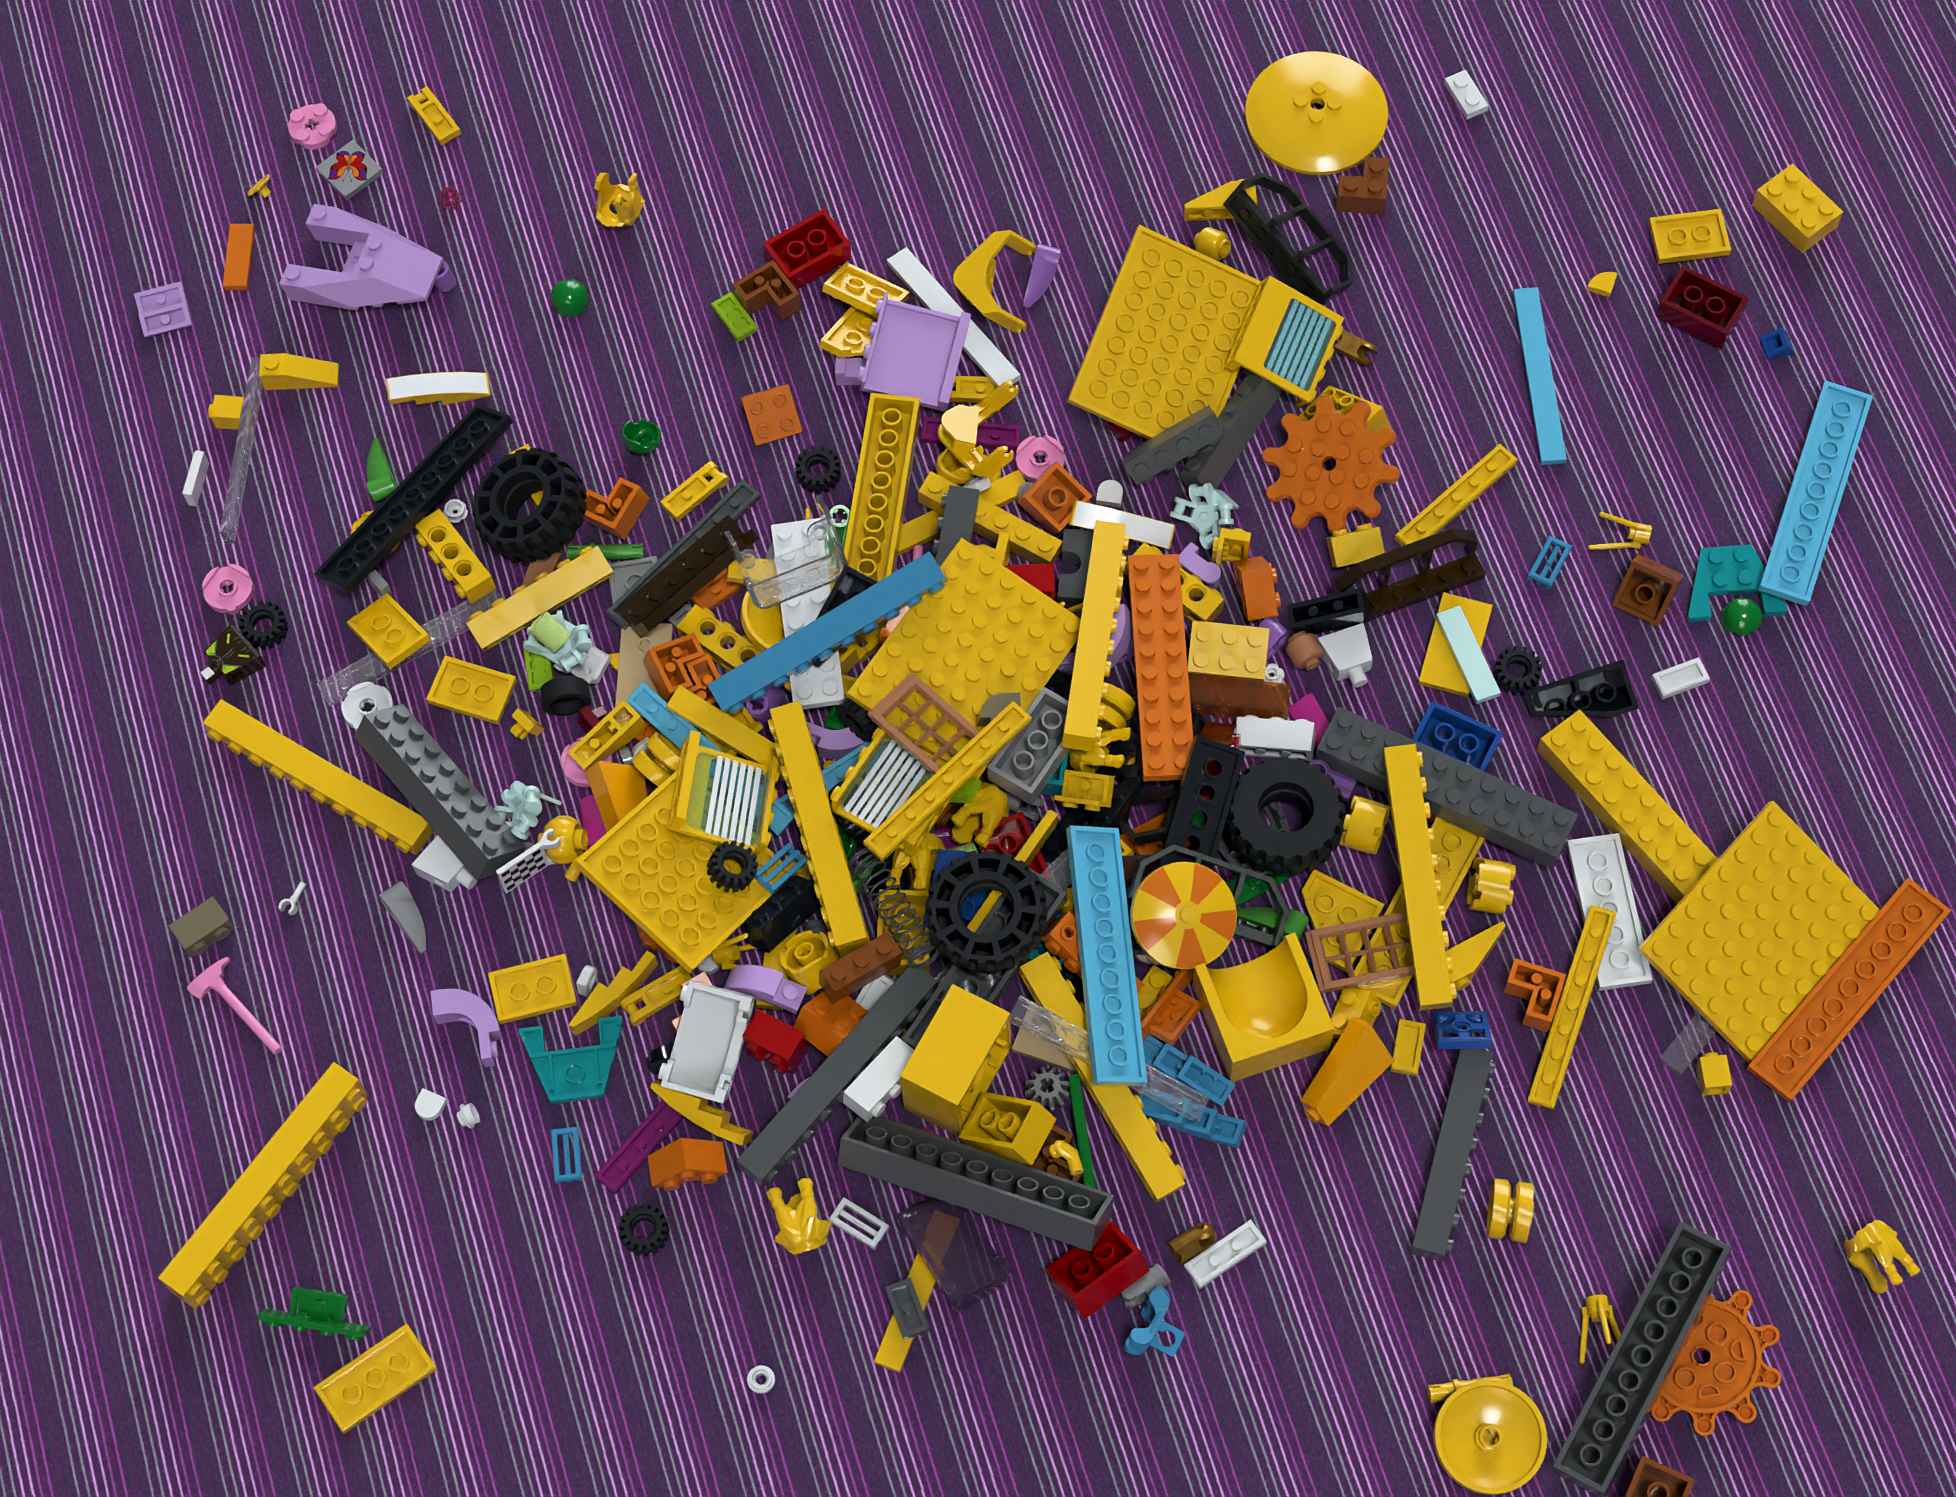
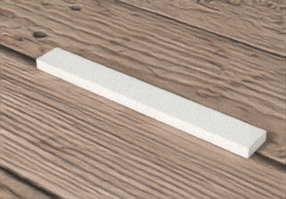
M907 247L887 259L888 266L927 309L958 317L961 316V312H964ZM970 319L963 350L996 387H999L1006 381H1012L1013 384L1021 379L1020 373Z

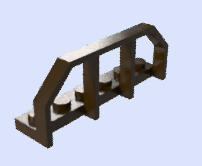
M729 515L725 516L616 608V610L638 636L642 638L744 553L759 537L752 529L744 534Z
M1450 528L1358 562L1333 582L1331 595L1344 592L1364 575L1379 570L1377 582L1380 588L1365 593L1368 597L1371 619L1373 620L1441 595L1443 592L1446 593L1484 579L1486 573L1475 553L1478 540L1471 530ZM1452 542L1465 543L1464 549L1467 556L1429 570L1434 549ZM1420 555L1418 566L1422 573L1388 585L1391 565Z

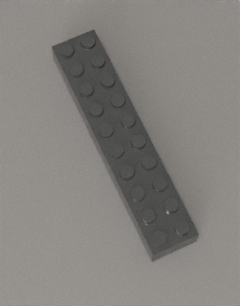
M1341 707L1337 708L1317 747L1315 760H1322L1328 764L1330 769L1389 795L1383 759L1384 748L1416 744L1417 752H1422L1423 767H1419L1420 777H1425L1427 792L1423 793L1424 803L1429 802L1431 815L1550 869H1554L1578 817L1577 813Z
M858 1115L842 1136L840 1142L838 1165L896 1184L902 1188H908L926 1196L940 1199L952 1205L972 1210L975 1213L998 1219L1001 1222L1024 1228L1027 1231H1033L1051 1239L1074 1245L1080 1249L1092 1251L1110 1222L1114 1195L882 1116L877 1118L873 1116L867 1123Z
M1679 1222L1553 1465L1555 1474L1599 1497H1607L1731 1255V1246L1683 1222Z

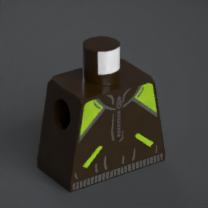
M232 623L205 650L204 654L210 665L202 670L200 674L208 684H211L221 676L228 685H234L265 668L266 664L258 651Z

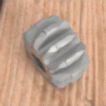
M1042 1066L1040 1068V1075L1032 1071V1080H1026L1025 1086L1028 1089L1025 1091V1097L1031 1098V1101L1039 1102L1044 1108L1049 1106L1050 1112H1054V1104L1062 1108L1064 1106L1063 1099L1069 1098L1070 1093L1067 1089L1070 1088L1069 1081H1063L1065 1078L1063 1072L1055 1075L1056 1068L1054 1066L1050 1069V1072H1046L1045 1067ZM1047 1086L1048 1089L1051 1086L1052 1092L1048 1093V1090H1046V1093L1043 1092V1087Z

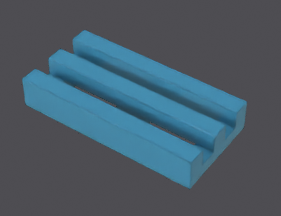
M1549 535L1527 579L1530 581L1533 579L1539 585L1544 584L1546 585L1545 588L1550 590L1572 549V545ZM1551 544H1555L1556 546L1541 574H1536ZM1560 548L1565 549L1550 578H1545Z
M790 842L758 869L754 876L771 895L807 863L808 859L805 856L802 858L800 856L801 852L798 849L794 850ZM788 853L790 855L765 878L762 877L785 854ZM793 860L797 862L773 885L769 883Z
M570 1127L551 1130L555 1183L561 1184L564 1181L569 1183L573 1180H577V1182L583 1181L579 1128ZM569 1134H573L576 1172L574 1174H571ZM558 1135H563L565 1175L560 1173Z

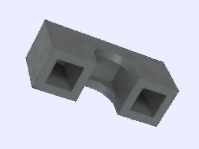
M1064 529L1062 562L1073 563L1079 568L1073 574H1060L1058 604L1065 602L1064 608H1070L1083 603L1094 531Z

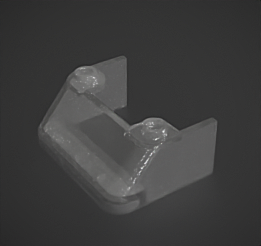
M820 495L815 496V500L822 519L808 527L807 538L809 545L764 563L759 553L753 549L739 551L729 531L724 532L736 566L756 607L768 609L836 582L844 566H848L829 509Z

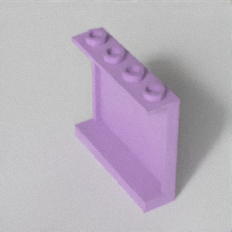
M885 292L883 300L878 299L875 314L879 315L877 322L872 321L869 336L873 337L871 345L866 344L863 358L867 359L866 366H861L857 381H861L860 390L877 394L920 398V406L946 412L971 314L961 312V316L958 317L888 299L889 293Z

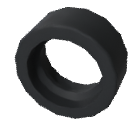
M557 677L547 681L540 688L543 710L551 715H573L579 713V709L586 705L589 706L591 703L588 682L580 677Z

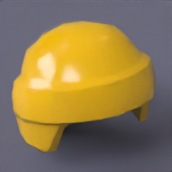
M981 445L976 447L982 459L986 458L987 456L983 454V447ZM948 448L936 460L937 474L956 485L966 484L975 476L967 470Z

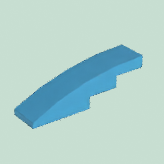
M1149 1035L1143 1043L1145 1066L1219 1107L1223 1106L1236 1085L1192 1055L1188 1057L1167 1042L1163 1044Z
M1140 1088L1138 1096L1144 1105L1142 1111L1147 1119L1151 1117L1158 1124L1186 1134L1239 1148L1247 1126L1245 1120L1219 1114L1216 1109L1192 1104L1190 1099Z

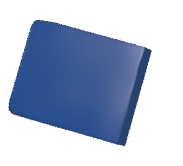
M1782 327L1759 338L1768 360L1795 353L1789 335Z

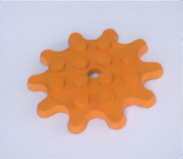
M1321 396L1315 403L1316 412L1310 420L1303 421L1293 413L1283 416L1281 426L1288 435L1287 442L1282 447L1266 448L1262 453V459L1267 465L1277 467L1280 472L1279 479L1267 488L1266 498L1274 503L1283 499L1293 501L1295 510L1290 519L1292 526L1295 529H1303L1313 517L1321 516L1326 519L1328 531L1332 534V531L1346 528V517L1351 511L1359 510L1368 518L1377 517L1381 512V505L1374 497L1375 488L1383 483H1396L1400 478V471L1396 466L1384 463L1382 459L1383 451L1396 441V433L1391 428L1371 431L1367 427V419L1371 413V407L1367 402L1359 401L1349 413L1341 415L1335 411L1334 402L1329 396ZM1328 459H1335V468L1326 471L1323 463Z
M1736 1291L1729 1300L1724 1302L1715 1300L1710 1294L1651 1409V1414L1656 1421L1666 1422L1677 1411H1686L1693 1418V1426L1696 1433L1700 1436H1709L1715 1429L1716 1416L1722 1411L1733 1413L1742 1423L1753 1422L1757 1411L1750 1401L1751 1390L1758 1386L1773 1389L1780 1385L1782 1378L1780 1372L1775 1368L1767 1366L1762 1360L1763 1350L1779 1341V1331L1773 1325L1756 1327L1748 1322L1747 1311L1752 1305V1297L1747 1291ZM1698 1350L1707 1351L1710 1355L1709 1362L1705 1364L1697 1363L1694 1359V1353Z

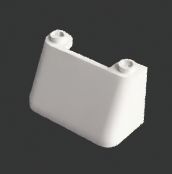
M689 981V985H684L680 995V1000L684 1001V1010L670 1059L667 1064L662 1063L658 1078L662 1079L661 1086L724 1103L728 1099L744 1043L742 1035L749 1025L756 997L694 981Z

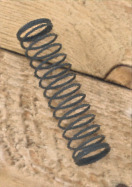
M868 848L860 850L850 859L848 867L851 871H854V877L859 879V885L864 887V893L869 895V901L874 903V909L878 911L879 917L883 919L884 925L888 927V932L893 935L894 941L898 943V947L903 951V956L908 959L910 967L920 969L928 966L935 961L940 952L933 940L929 941L931 938L930 933H924L926 926L923 924L919 925L921 918L918 916L914 917L916 910L909 909L911 902L904 901L906 894L899 893L901 886L894 885L896 878L890 877L891 870L885 869V861L882 862L875 854H871L861 860L856 868L852 867L853 862L858 857L871 852ZM875 856L867 864L859 867L866 859ZM877 864H884L880 871L870 877L862 878L867 870ZM856 872H863L860 877L856 875ZM881 872H889L888 876L877 884L867 886L869 881ZM889 879L894 880L891 886L881 892L872 894L878 885ZM861 880H867L865 885L861 883ZM873 887L870 893L866 891V888ZM891 888H899L897 893L888 899L877 901L883 893ZM878 895L875 901L871 899V896ZM895 896H904V898L899 903L895 904L893 907L882 909L885 903L893 899ZM883 903L880 909L876 907V904ZM900 904H909L908 907L899 914L892 917H887L890 911H892ZM881 911H888L885 917L881 915ZM908 911H914L909 919L897 925H892L900 915ZM886 919H892L889 925L886 923ZM913 919H919L918 923L909 930L897 933L905 923ZM891 927H897L894 933L891 931ZM918 927H924L922 932L914 938L902 941L910 931ZM896 935H902L899 941L896 939ZM929 935L927 940L919 946L907 949L910 943L918 937ZM900 943H907V945L903 949ZM934 948L937 949L935 954L927 961L917 965L912 964L914 959L927 955ZM905 951H913V952H912V953L910 954V956L908 957V956L906 955V952H905Z

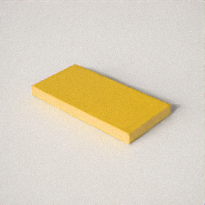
M1443 592L1438 613L1460 606L1481 649L1493 605ZM1436 619L1418 685L1468 698L1470 690Z
M406 1323L313 1388L341 1431L345 1434L438 1369Z

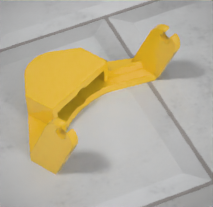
M1011 230L996 231L956 268L953 281L961 294L985 317L1012 332L1021 333L1022 329L1023 331L1026 330V323L1001 309L992 296L996 267L994 258L1004 245L1028 256L1032 255V251L1033 253L1036 252L1037 246Z
M1012 381L1002 383L979 403L971 407L959 404L946 411L942 416L941 424L937 431L940 441L973 475L991 478L1013 460V450L1005 453L1008 451L1007 446L998 447L984 459H982L975 447L977 427L1018 395V385L1015 388H1010L1013 386Z

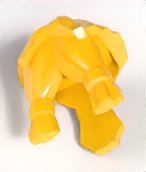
M600 173L595 180L594 189L598 191L596 218L601 224L606 227L632 226L639 217L645 200L642 199L643 197L638 188L636 173H633L629 178V186L623 184L610 185L608 173ZM612 203L615 207V210L617 211V214L610 211V205Z
M1131 728L1102 730L1100 743L1094 742L1093 752L1071 749L1069 751L1071 767L1075 771L1095 773L1099 766L1122 767L1125 760L1124 755H1110L1106 745L1111 741L1129 740ZM1136 757L1131 758L1127 765L1134 764L1137 761Z
M982 782L972 803H963V806L957 813L952 815L951 820L955 826L951 831V839L959 845L968 844L972 840L974 830L982 827L980 833L975 837V842L981 847L986 848L993 831L997 828L1000 821L1009 817L1007 794L1000 790L997 785Z
M928 833L913 857L897 848L893 856L890 877L896 878L894 885H900L902 870L911 862L915 868V875L910 890L929 891L939 849L946 850L942 839H939L935 834ZM893 879L887 880V881H886V886H887V887L891 886V885L893 884L894 880H893Z
M803 1178L797 1182L800 1193L792 1196L787 1205H785L782 1199L780 1188L773 1187L766 1192L780 1228L774 1241L793 1255L814 1250L824 1245L832 1227V1222L819 1220L817 1217L813 1182L810 1178Z
M1874 1220L1863 1229L1857 1231L1854 1238L1849 1241L1845 1240L1844 1247L1848 1261L1862 1271L1872 1290L1880 1295L1888 1289L1887 1279L1878 1271L1873 1263L1874 1254L1894 1286L1901 1284L1903 1279L1897 1273L1894 1264H1892L1893 1257L1900 1260L1911 1277L1917 1275L1920 1269L1897 1239L1898 1232L1894 1231L1886 1223Z

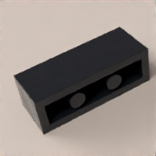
M1361 588L1287 605L1290 629L1294 634L1300 631L1318 634L1372 621L1368 597Z
M795 875L772 894L762 906L754 910L751 916L743 923L750 945L769 953L821 907L815 892V883Z

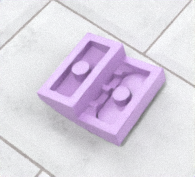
M181 281L134 293L139 312L138 316L145 338L193 326Z

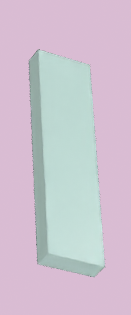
M1457 606L1437 613V622L1475 703L1479 704L1499 697L1501 692L1461 607Z

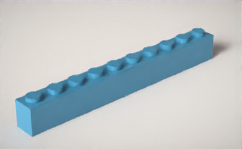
M929 551L708 684V687L721 710L727 714L729 712L735 714L744 709V703L752 698L754 701H757L767 695L766 690L775 685L778 688L789 681L788 677L797 672L799 675L812 667L810 664L817 659L823 661L834 654L832 650L842 646V648L851 645L856 641L855 637L862 632L865 635L871 633L878 628L877 623L882 620L890 621L900 615L899 610L907 605L909 608L916 606L922 601L921 597L930 592L933 595L941 591L945 587L944 583L948 580Z

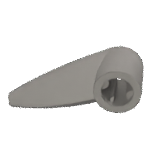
M399 881L378 896L391 917L421 955L426 951L424 923L410 891L402 881Z

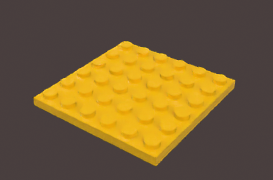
M677 770L575 861L574 866L691 974L743 925L752 912L761 907L770 898L771 894L755 878L744 890L741 891L739 888L738 892L733 893L732 888L729 892H725V886L723 885L720 889L717 888L718 882L712 883L710 881L712 875L707 874L709 868L707 863L718 844L668 829ZM708 791L705 794L700 828L706 831L711 794ZM716 800V803H715V809H714V815H713V822H712L711 833L714 832V826H715V820H716V814H717V808H718V801H717V800ZM724 806L719 829L720 836L722 834L723 821L726 809ZM731 813L728 824L727 838H729L733 815ZM738 819L734 840H737L740 824ZM744 827V833H743V839H742V842H743V843H745V838H746V831H747V828H746V827ZM753 833L751 834L750 845L754 844L755 835ZM763 847L755 860V862H758L756 870L760 869L775 855L768 847ZM726 859L723 862V866L730 873L739 874L742 872L741 866L736 861ZM780 859L762 877L765 878L783 861ZM788 866L785 867L769 883L773 885L786 872H788L790 868Z

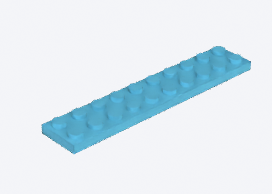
M1826 380L1824 381L1759 585V591L1808 606L1873 398L1872 395Z
M1070 825L1066 829L1093 1084L1143 1086L1147 1083L1119 828Z

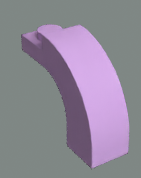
M1125 604L1119 605L1118 613L1113 612V618L1117 619L1115 634L1110 633V640H1114L1112 655H1107L1106 660L1111 661V668L1124 655L1132 635L1131 612ZM1076 652L1069 653L1058 667L1062 674L1072 675Z
M808 722L814 745H817L820 757L839 760L866 742L861 737H856L855 733L849 730V727L842 730H829Z
M739 965L732 968L723 986V989L755 996V1000L768 1002L794 1014H797L807 991V987L783 978L784 973L757 965Z
M460 989L430 991L433 1017L436 1023L465 1022L472 1025L478 1031L480 1055L484 1066H496L495 1057L499 1056L497 1040L503 1039V1035L493 1011L486 1002L475 994Z

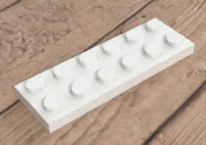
M1619 833L1567 840L1566 846L1584 925L1591 905L1617 912L1596 979L1598 990L1651 984L1653 979L1649 962L1637 950L1644 940Z

